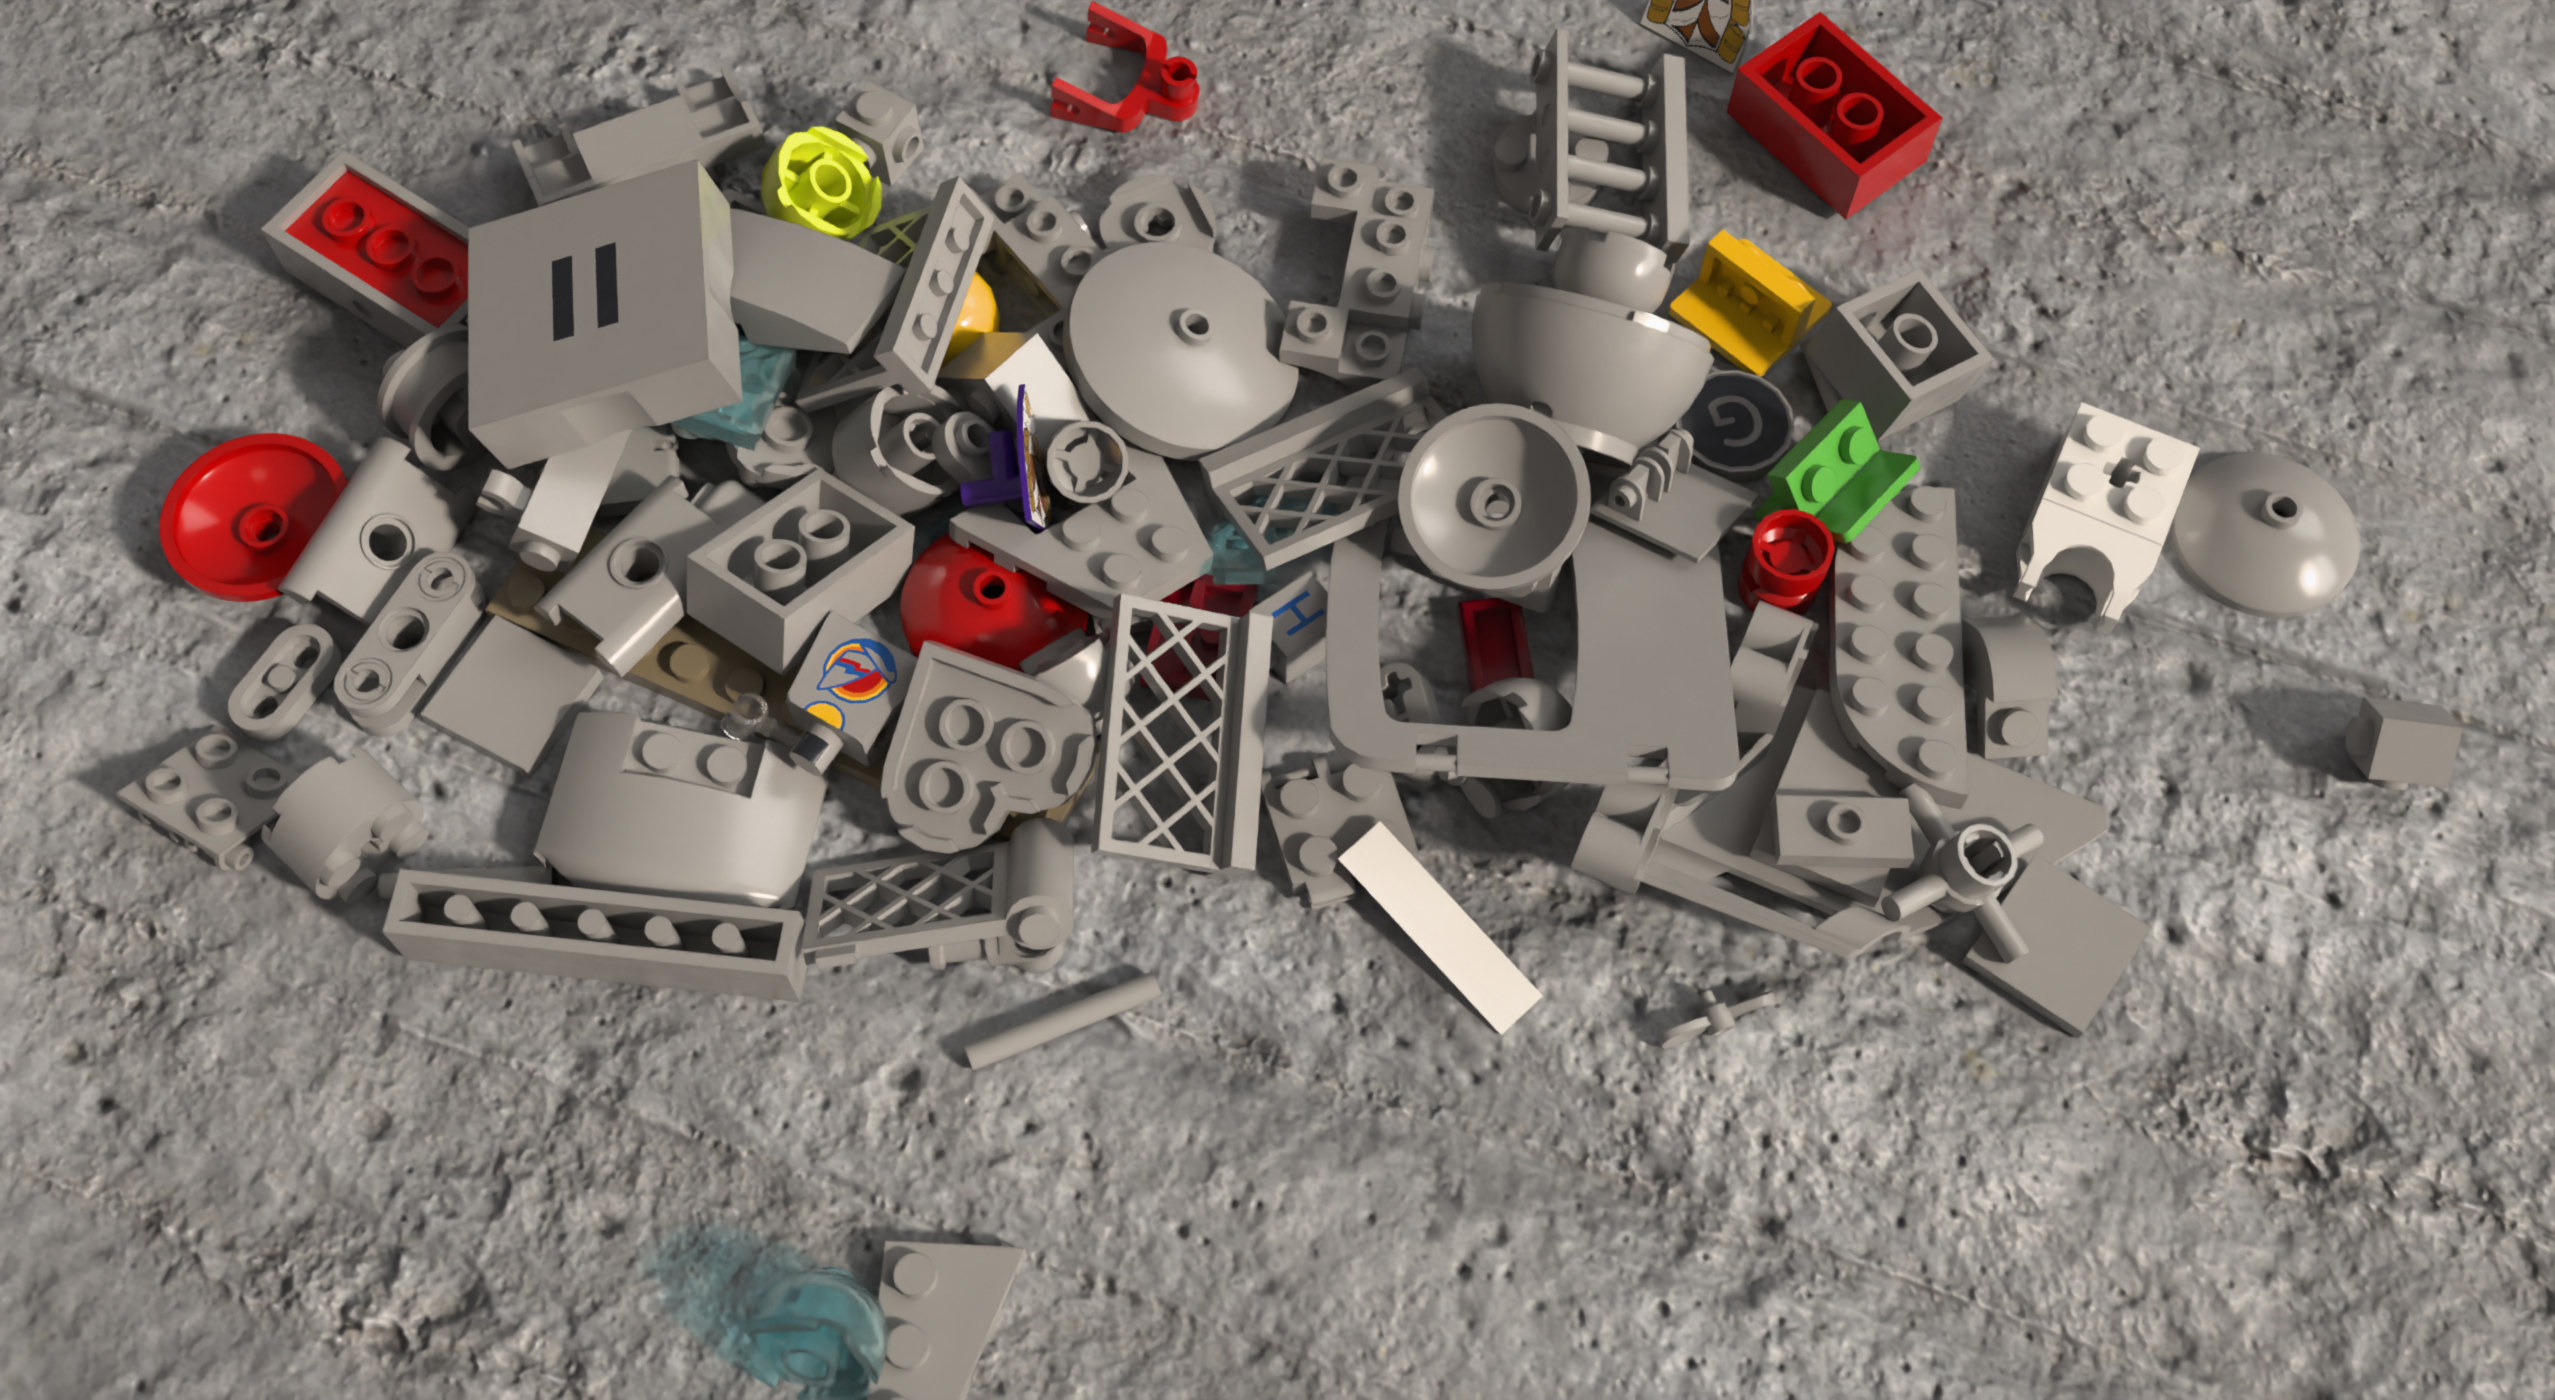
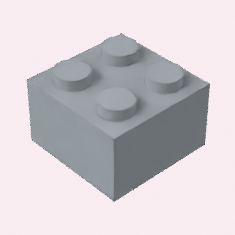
M1920 268L1837 306L1805 348L1806 353L1843 399L1861 401L1877 441L1959 401L1994 360Z

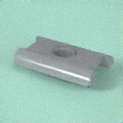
M379 437L278 587V590L301 605L310 602L314 595L318 594L366 625L367 627L358 641L363 637L412 568L422 558L430 554L450 552L479 507L476 505L478 497L469 488L462 486L456 489L454 493L405 460L411 450L409 447L386 437ZM371 532L381 534L390 543L391 557L389 561L379 559L371 551L369 546Z
M672 475L667 476L534 606L535 611L554 626L568 615L600 639L602 642L595 648L599 659L620 677H623L687 613V556L737 523L732 517L728 516L721 524H718L686 500L689 495L683 481ZM656 573L647 581L636 582L638 578L645 574Z

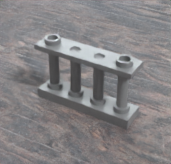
M1557 28L1545 50L1538 49L1535 53L1530 69V82L1536 84V192L1533 195L1529 209V222L1536 225L1535 250L1547 252L1564 225L1588 227L1589 231L1606 234L1608 230L1644 241L1667 254L1664 266L1673 262L1676 264L1690 245L1685 58L1663 53L1652 72L1644 74L1642 78L1568 61V30ZM1568 86L1635 101L1636 106L1641 108L1642 124L1568 107ZM1568 132L1635 146L1637 152L1642 154V170L1568 154ZM1568 178L1637 193L1638 199L1643 201V218L1569 202Z

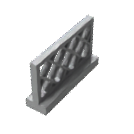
M960 176L940 183L931 206L864 230L858 244L859 247L907 268L896 299L851 354L815 351L795 400L806 413L898 383L912 398L932 391L995 219ZM877 362L881 364L880 366L872 368Z
M1414 367L1199 459L1209 505L1219 519L1227 517L1265 570L1268 571L1398 514L1399 489L1392 492L1376 490L1381 479L1397 481L1401 479L1405 463L1390 461L1394 451L1411 452L1423 437V435L1415 434L1433 427L1448 415L1430 396L1426 376L1417 367ZM1378 451L1374 460L1361 458ZM1324 474L1320 483L1306 482ZM1340 474L1366 477L1361 488L1335 485ZM1268 498L1264 508L1250 506ZM1285 498L1310 501L1305 512L1279 510ZM1326 503L1352 506L1349 511L1337 516L1321 514ZM1270 527L1296 530L1294 535L1271 545L1265 540Z
M1124 593L1114 597L1091 853L1203 871L1204 877L1227 881L1255 871L1273 617L1249 612L1239 618ZM1132 614L1151 618L1166 639L1164 643L1147 656H1145L1130 635ZM1173 623L1186 626L1178 631ZM1195 628L1220 632L1218 658L1206 668L1183 638ZM1170 647L1173 648L1193 676L1191 680L1174 693L1151 664L1153 660ZM1128 658L1134 665L1129 670H1127ZM1217 670L1215 681L1211 674ZM1138 672L1161 702L1141 719L1124 698L1126 681ZM1198 684L1214 704L1213 721L1201 730L1178 701ZM1165 710L1169 712L1189 739L1169 756L1165 754L1145 727ZM1123 721L1128 729L1121 734ZM1212 733L1210 744L1206 737ZM1133 735L1156 765L1135 783L1119 763L1120 746ZM1193 747L1209 767L1208 784L1197 793H1194L1173 764ZM1161 773L1183 802L1180 807L1164 820L1160 819L1140 792L1143 787ZM1118 785L1123 793L1116 798V786ZM1207 796V802H1206V808H1205V806L1202 804L1201 800H1203V799ZM1127 800H1129L1150 828V831L1137 842L1112 839L1114 811ZM1188 811L1191 812L1204 830L1203 854L1184 851L1168 829ZM1157 838L1163 847L1148 844Z

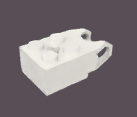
M2081 402L2060 441L2016 551L2018 582L2013 597L2027 602L2031 592L2036 589L2042 579L2052 574L2065 573L2074 575L2086 582L2094 593L2096 599L2095 614L2097 618L2095 630L2109 635L2118 622L2122 611L2136 598L2139 590L2143 588L2155 568L2200 448Z

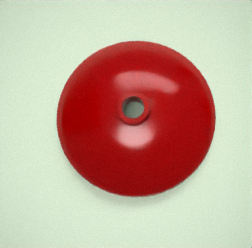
M260 433L222 443L191 463L171 487L164 501L159 523V534L164 554L178 575L188 585L205 595L233 602H255L284 595L283 592L278 590V587L349 483L339 464L329 453L318 445L297 436L280 433ZM278 533L273 539L266 541L269 536Z
M1027 526L1034 534L1041 533L1040 530ZM949 532L934 541L918 557L905 580L901 596L903 632L906 642L916 658H919L923 642L932 640L1023 673L1024 671L1019 663L1056 639L1080 627L1086 634L1089 613L1046 590V581L1023 569L1012 573L994 563L993 553L974 543L965 548L954 542L949 537ZM991 585L1000 586L1004 590V593L996 599H988L981 594L986 587Z

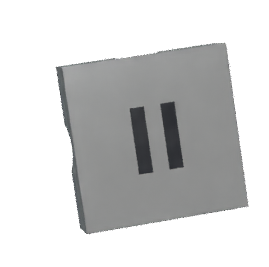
M698 159L468 228V429L507 469L591 446L597 441L625 430L646 426H660L743 401L738 329L732 316L730 304V290L734 274L730 204Z

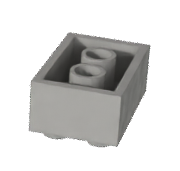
M818 468L687 556V614L783 676L805 660L831 611L855 623L904 587L905 580L912 568L915 526L823 469Z

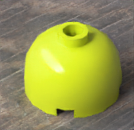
M823 126L811 127L807 132L793 133L776 147L762 171L761 200L768 217L796 223L849 242L874 223L881 209L882 186L878 176L873 180L871 179L868 169L863 164L869 158L860 146L843 133Z

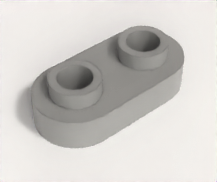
M958 412L935 429L932 436L934 456L940 466L960 485L963 482L993 478L987 434L996 430L983 418L974 413ZM1015 449L1017 472L1020 474L1018 451ZM1023 499L1002 502L1019 519L1025 516Z
M298 624L287 628L275 638L234 688L229 697L228 712L232 721L247 737L257 741H272L286 735L295 727L333 680L341 666L342 658L339 647L329 633L322 627L314 624ZM318 657L311 667L301 669L308 659ZM278 707L271 715L261 718L268 708Z

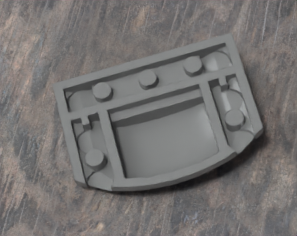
M580 712L577 713L533 855L545 869L549 862L562 876L572 882V887L765 908H774L780 905V909L795 911L830 779L832 765L830 764L822 776L818 777L802 769L790 758L789 752L792 749L791 747L770 740H766L764 746L641 721L638 713Z

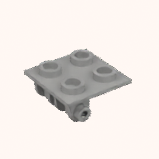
M1678 428L1669 429L1658 438L1657 447L1653 446L1646 449L1639 458L1635 459L1629 470L1623 476L1617 477L1611 483L1610 489L1590 507V513L1697 564L1759 500L1760 495L1692 464L1693 437L1687 430Z
M216 725L117 792V798L137 809L142 821L149 825L157 824L169 832L171 839L178 843L184 842L185 847L193 852L204 850L205 854L213 858L215 865L226 871L234 868L237 871H241L251 863L254 857V849L249 847V837L260 830L264 824H268L279 816L272 807L279 796L300 774Z

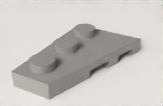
M885 1241L867 1400H964L972 1383L970 1379L989 1337H992L1002 1314L1001 1308L1014 1278L1018 1277L1027 1256L1025 1247Z

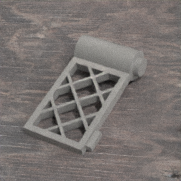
M1034 818L1023 822L1015 828L1010 841L980 845L951 854L933 852L814 870L801 948L806 965L816 964L817 969L855 964L858 963L860 957L1009 935L1019 945L1030 949H1049L1058 946L1069 937L1073 929V836L1070 830L1061 822L1050 818ZM991 868L974 881L963 877L972 870ZM924 879L908 891L897 887L906 880ZM859 888L842 901L830 896L831 891ZM944 889L955 893V895L939 906L929 902L931 898ZM879 899L889 902L887 906L872 916L863 912L864 909ZM976 903L991 910L989 914L960 917L962 913ZM910 913L921 918L912 925L893 927V925ZM844 923L854 927L845 935L824 938Z

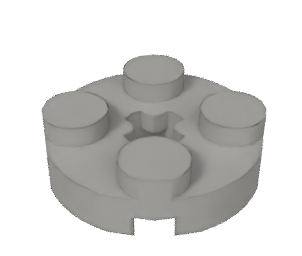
M1536 109L1533 114L1516 119L1501 132L1495 144L1493 157L1494 181L1498 192L1510 205L1529 214L1530 204L1536 192ZM1568 132V154L1607 162L1609 149L1604 140ZM1568 178L1569 202L1589 206L1602 190L1601 185Z
M1146 175L1132 179L1122 184L1109 197L1110 205L1104 211V215L1101 213L1099 228L1103 250L1108 248L1115 252L1119 249L1141 243L1172 242L1190 245L1214 253L1213 246L1216 237L1214 208L1205 193L1189 182L1187 189L1179 184L1170 183V176ZM1152 222H1158L1162 228L1169 226L1173 228L1162 236L1148 234V224Z

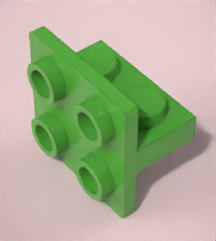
M1841 399L1767 474L1774 493L1759 507L1753 516L1758 525L1765 516L1778 510H1800L1810 513L1822 521L1832 534L1833 541L1849 543L1865 529V526L1892 498L1900 493L1906 483L1921 467L1917 457L1914 455L1880 450L1861 401Z

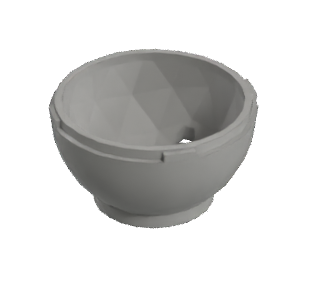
M1514 282L1482 284L1480 294H1476L1472 319V354L1478 380L1489 404L1501 403L1522 406L1546 416L1569 435L1579 449L1584 461L1619 468H1629L1632 466L1638 450L1667 432L1690 408L1703 388L1714 362V357L1710 353L1711 344L1706 338L1674 322L1624 305L1560 289Z

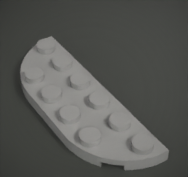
M1920 486L1915 489L1900 491L1865 526V529L1849 543L1839 542L1829 570L1830 695L1834 713L1847 740L1854 749L1859 748L1861 745L1875 761L1887 770L1884 776L1885 779L1901 789H1905L1914 783L1928 792L1936 804L1961 809L1969 796L1955 488Z

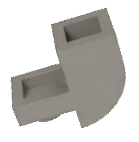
M2025 615L1962 619L1963 678L1966 684L1977 691V754L1984 759L2047 756L2049 699H2058V682L2054 655L2046 632L2040 624Z

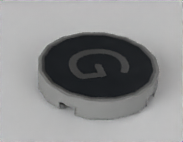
M1740 370L1715 371L1708 374L1705 384L1686 413L1672 426V429L1682 428L1692 435L1694 440L1692 464L1736 483L1752 482L1767 475L1787 454L1795 425L1792 408L1778 388L1760 376Z

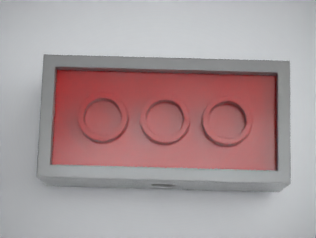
M342 150L261 228L262 233L286 272L406 349L420 338L435 330L455 323L467 325L465 320L468 318L469 227L345 150Z

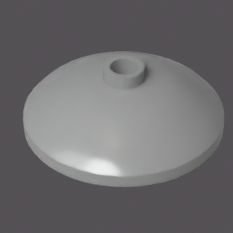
M1501 403L1482 404L1462 409L1447 416L1429 429L1411 451L1402 471L1398 491L1400 520L1406 537L1416 555L1430 570L1444 580L1462 588L1479 592H1505L1520 589L1540 581L1555 571L1578 545L1588 522L1591 504L1588 471L1579 449L1569 435L1554 421L1534 410ZM1496 500H1502L1509 504L1508 512L1500 518L1490 517L1486 513L1488 505Z
M2238 453L2218 458L2201 467L2188 479L2170 526L2175 552L2191 579L2203 591L2220 603L2234 610L2257 617L2293 618L2309 614L2324 607L2334 600L2348 584L2359 560L2360 539L2354 516L2342 496L2328 481L2308 467L2272 454ZM2273 510L2278 511L2286 518L2278 516Z

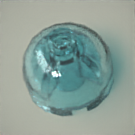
M824 1267L787 1274L759 1296L745 1325L738 1354L749 1372L763 1384L775 1390L780 1378L790 1383L805 1385L800 1391L798 1399L863 1400L870 1394L871 1388L868 1389L869 1382H874L877 1386L887 1354L890 1333L886 1315L877 1298L862 1283L858 1282L850 1272L837 1267Z

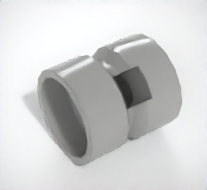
M1078 420L1064 425L1051 437L1045 450V468L1049 480L1062 495L1076 502L1096 503L1111 497L1121 488L1128 474L1129 455L1124 441L1112 428L1096 421Z

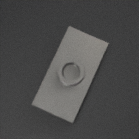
M1775 795L1771 804L1776 865L1909 868L1914 860L1908 798Z

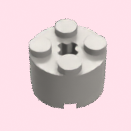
M899 383L879 390L848 413L838 424L832 442V457L835 467L832 476L905 521H911L954 493L961 486L940 466L932 449V436L935 429L952 415L956 414V411L961 408L960 405L947 391L935 384L931 392L913 398Z
M362 748L347 749L354 756L353 759L339 764L332 756H329L306 770L289 785L273 805L272 809L280 816L273 832L265 824L261 832L263 842L320 898L336 899L340 897L348 905L356 904L373 891L379 880L375 873L394 856L398 859H404L412 855L423 845L429 834L428 830L421 824L424 814L422 804L375 758Z

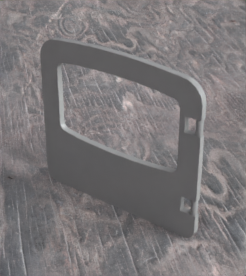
M1588 475L1591 488L1590 507L1610 489L1611 483L1617 477ZM1353 476L1345 486L1361 488L1366 477ZM1381 479L1376 490L1395 491L1399 489L1400 481ZM1502 500L1493 501L1488 505L1486 512L1507 513L1509 504ZM1341 504L1339 515L1349 511L1352 506ZM1589 513L1584 533L1578 545L1569 556L1576 617V677L1571 722L1564 729L1546 731L1410 723L1390 718L1385 712L1380 681L1378 622L1381 572L1392 516L1334 541L1327 599L1326 698L1330 740L1341 756L1362 768L1382 772L1415 773V770L1456 772V776L1619 786H1626L1627 782L1667 785V788L1704 791L1723 790L1730 787L1736 781L1740 760L1718 542L1696 564ZM1417 744L1456 747V755L1416 753ZM1627 757L1665 759L1666 768L1629 766Z

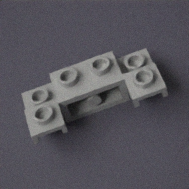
M727 65L720 68L722 77L689 89L685 88L683 81L676 83L675 87L678 96L572 133V135L567 123L558 125L561 132L560 135L526 147L522 146L520 139L513 141L512 145L538 207L694 159L699 160L715 182L717 179L713 166L767 147L761 124L749 99H746Z
M1321 157L1311 202V218L1328 220L1354 229L1338 307L1290 300L1279 350V362L1323 373L1358 392L1402 372L1410 329L1421 330L1426 295L1417 294L1419 281L1430 282L1433 269L1435 247L1426 246L1433 211L1435 189L1378 180L1379 166Z
M1021 172L981 196L970 186L969 188L995 217L982 254L998 249L1000 265L1047 317L1046 320L1025 333L1039 334L1071 380L1072 377L1067 367L1063 349V325L1067 308L1087 272L1097 262L1113 252L1108 248L1102 250L1092 240L1086 223L1076 211L1071 210L1067 212L1053 195L1044 199Z

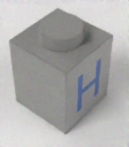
M1310 571L1249 610L1251 613L1273 617L1270 668L1274 669L1285 684H1288L1325 659L1328 592Z

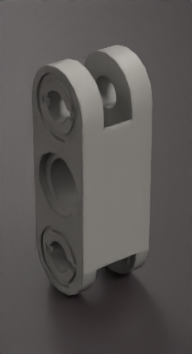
M447 551L436 552L422 558L412 568L339 668L334 678L336 696L343 707L350 712L356 724L367 734L384 737L403 731L417 716L487 616L485 609L489 605V599L481 584L475 581V575L470 565L459 554ZM442 574L452 575L441 581H438L431 588V584L437 576ZM422 639L417 645L405 649L410 642Z

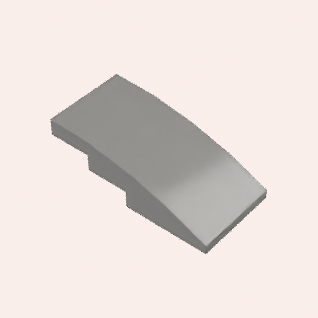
M730 209L734 262L730 304L734 322L742 325L749 344L851 354L896 299L907 268L857 245L802 225L744 210Z

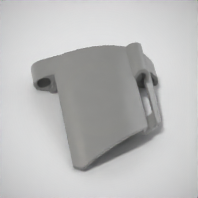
M1761 600L1758 602L1743 641L1731 665L1740 760L1736 781L1730 787L1717 791L1667 788V785L1628 782L1626 786L1605 785L1595 813L1592 814L1570 868L1632 895H1635L1640 882L1843 958L1863 954L1868 947L1883 937L1899 942L1967 913H1944L1930 904L1896 922L1891 921L1884 914L1881 906L1882 899L1918 880V869L1924 860L1927 850L1931 847L1912 814L1910 815L1914 860L1909 868H1890L1880 898L1874 908L1749 857L1815 694L1814 691L1798 686L1795 683L1820 625L1810 619ZM1968 752L1969 796L1963 807L1957 809L1937 804L1954 832L1963 831L1975 824L1991 825L2005 835L2029 823L2036 825L2041 830L2044 838L2043 845L2017 859L2018 867L2014 877L2002 886L2001 892L1997 897L2012 889L2035 854L2056 865L2108 833L2109 829L2104 806ZM1665 760L1659 767L1666 768ZM1728 872L1832 916L1816 927H1813L1706 882L1722 873Z

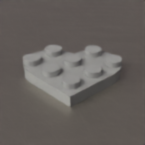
M738 330L743 401L671 422L673 431L686 439L700 437L724 441L731 461L739 468L740 479L743 483L753 488L770 487L787 490L818 468L833 475L835 470L832 457L833 436L840 421L849 413L847 400L806 413L795 402L815 350L749 344L744 330Z
M932 640L924 641L884 763L881 784L882 799L887 798L890 814L901 829L898 831L902 837L923 850L951 854L980 846L1001 829L1010 811L1032 814L1059 807L1069 802L1083 788L1095 763L1097 747L1095 718L1092 712L1082 706L1075 696L1053 683Z

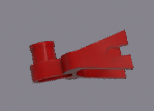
M1092 1L1088 8L1087 21L1090 24L1087 28L1086 42L1139 52L1145 60L1142 73L1131 92L1123 100L1114 104L1108 103L1055 77L1051 85V97L1054 100L1051 104L1050 117L1113 130L1119 133H1127L1136 128L1146 113L1170 121H1183L1192 117L1198 107L1200 92L1198 82L1195 80L1197 79L1195 64L1191 60L1180 56L1167 59V42L1161 34L1155 33Z

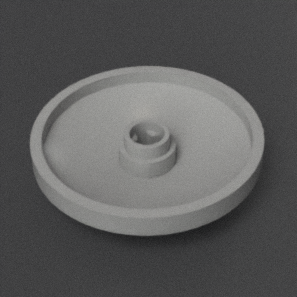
M1149 242L1119 249L1097 262L1087 272L1067 308L1063 325V349L1069 373L1079 393L1092 411L1116 433L1141 448L1162 456L1179 460L1199 461V459L1276 427L1291 404L1298 382L1299 366L1279 362V350L1286 318L1277 303L1244 270L1232 262L1201 248L1172 242Z

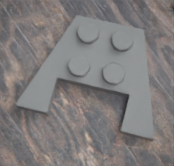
M1121 435L1119 437L1124 441L1129 455L1128 474L1123 482L1125 486L1118 489L1111 497L1085 507L1041 533L1034 534L1002 502L973 506L951 518L949 523V537L954 542L965 548H968L971 543L980 546L994 554V563L1012 573L1023 569L1047 582L1046 590L1101 620L1112 619L1114 597L1120 593L1160 601L1209 572L1214 555L1162 456L1141 448Z

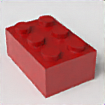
M1818 12L1737 69L1726 112L1845 220L1927 161L1943 119L1821 12Z

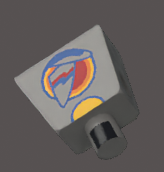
M831 611L787 694L786 703L794 723L805 731L789 752L790 758L802 769L818 777L822 776L839 751L863 765L870 766L875 764L890 748L918 658Z

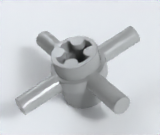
M1914 783L1900 791L1899 795L1901 798H1908L1909 811L1931 844V847L1927 850L1924 860L1918 869V880L1882 899L1881 906L1886 917L1896 922L1930 904L1941 912L1949 914L1973 911L2006 965L2030 952L1996 897L2000 894L2002 886L2014 877L2018 867L2017 859L2043 845L2044 838L2041 830L2036 825L2029 823L2005 835L1991 825L1975 824L1963 831L1954 832L1928 792Z

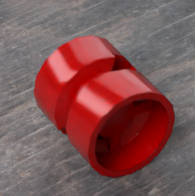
M1796 509L1778 510L1762 519L1755 528L1737 582L1739 595L1749 610L1755 612L1758 602L1761 600L1800 616L1808 612L1815 603L1835 550L1832 534L1825 524L1812 514Z

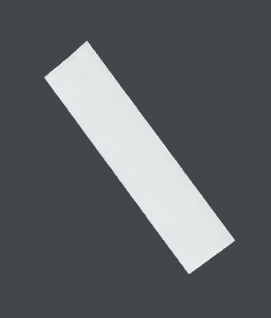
M1381 821L1338 858L1500 1035L1543 996Z

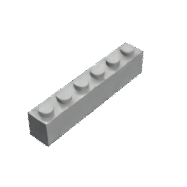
M407 869L399 870L382 931L407 960L800 1002L807 970L801 950L805 922L800 911Z

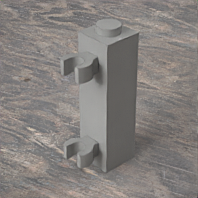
M632 429L610 435L591 446L547 458L533 490L523 486L521 482L511 475L492 469L476 505L490 513L510 516L519 520L507 549L519 553L520 558L526 564L542 571L551 572L558 570L567 574L580 552Z

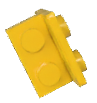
M1722 229L1707 243L1699 278L1671 303L1669 314L1687 329L1706 338L1713 349L1743 372L1763 377L1829 314L1832 303L1745 238L1738 241Z

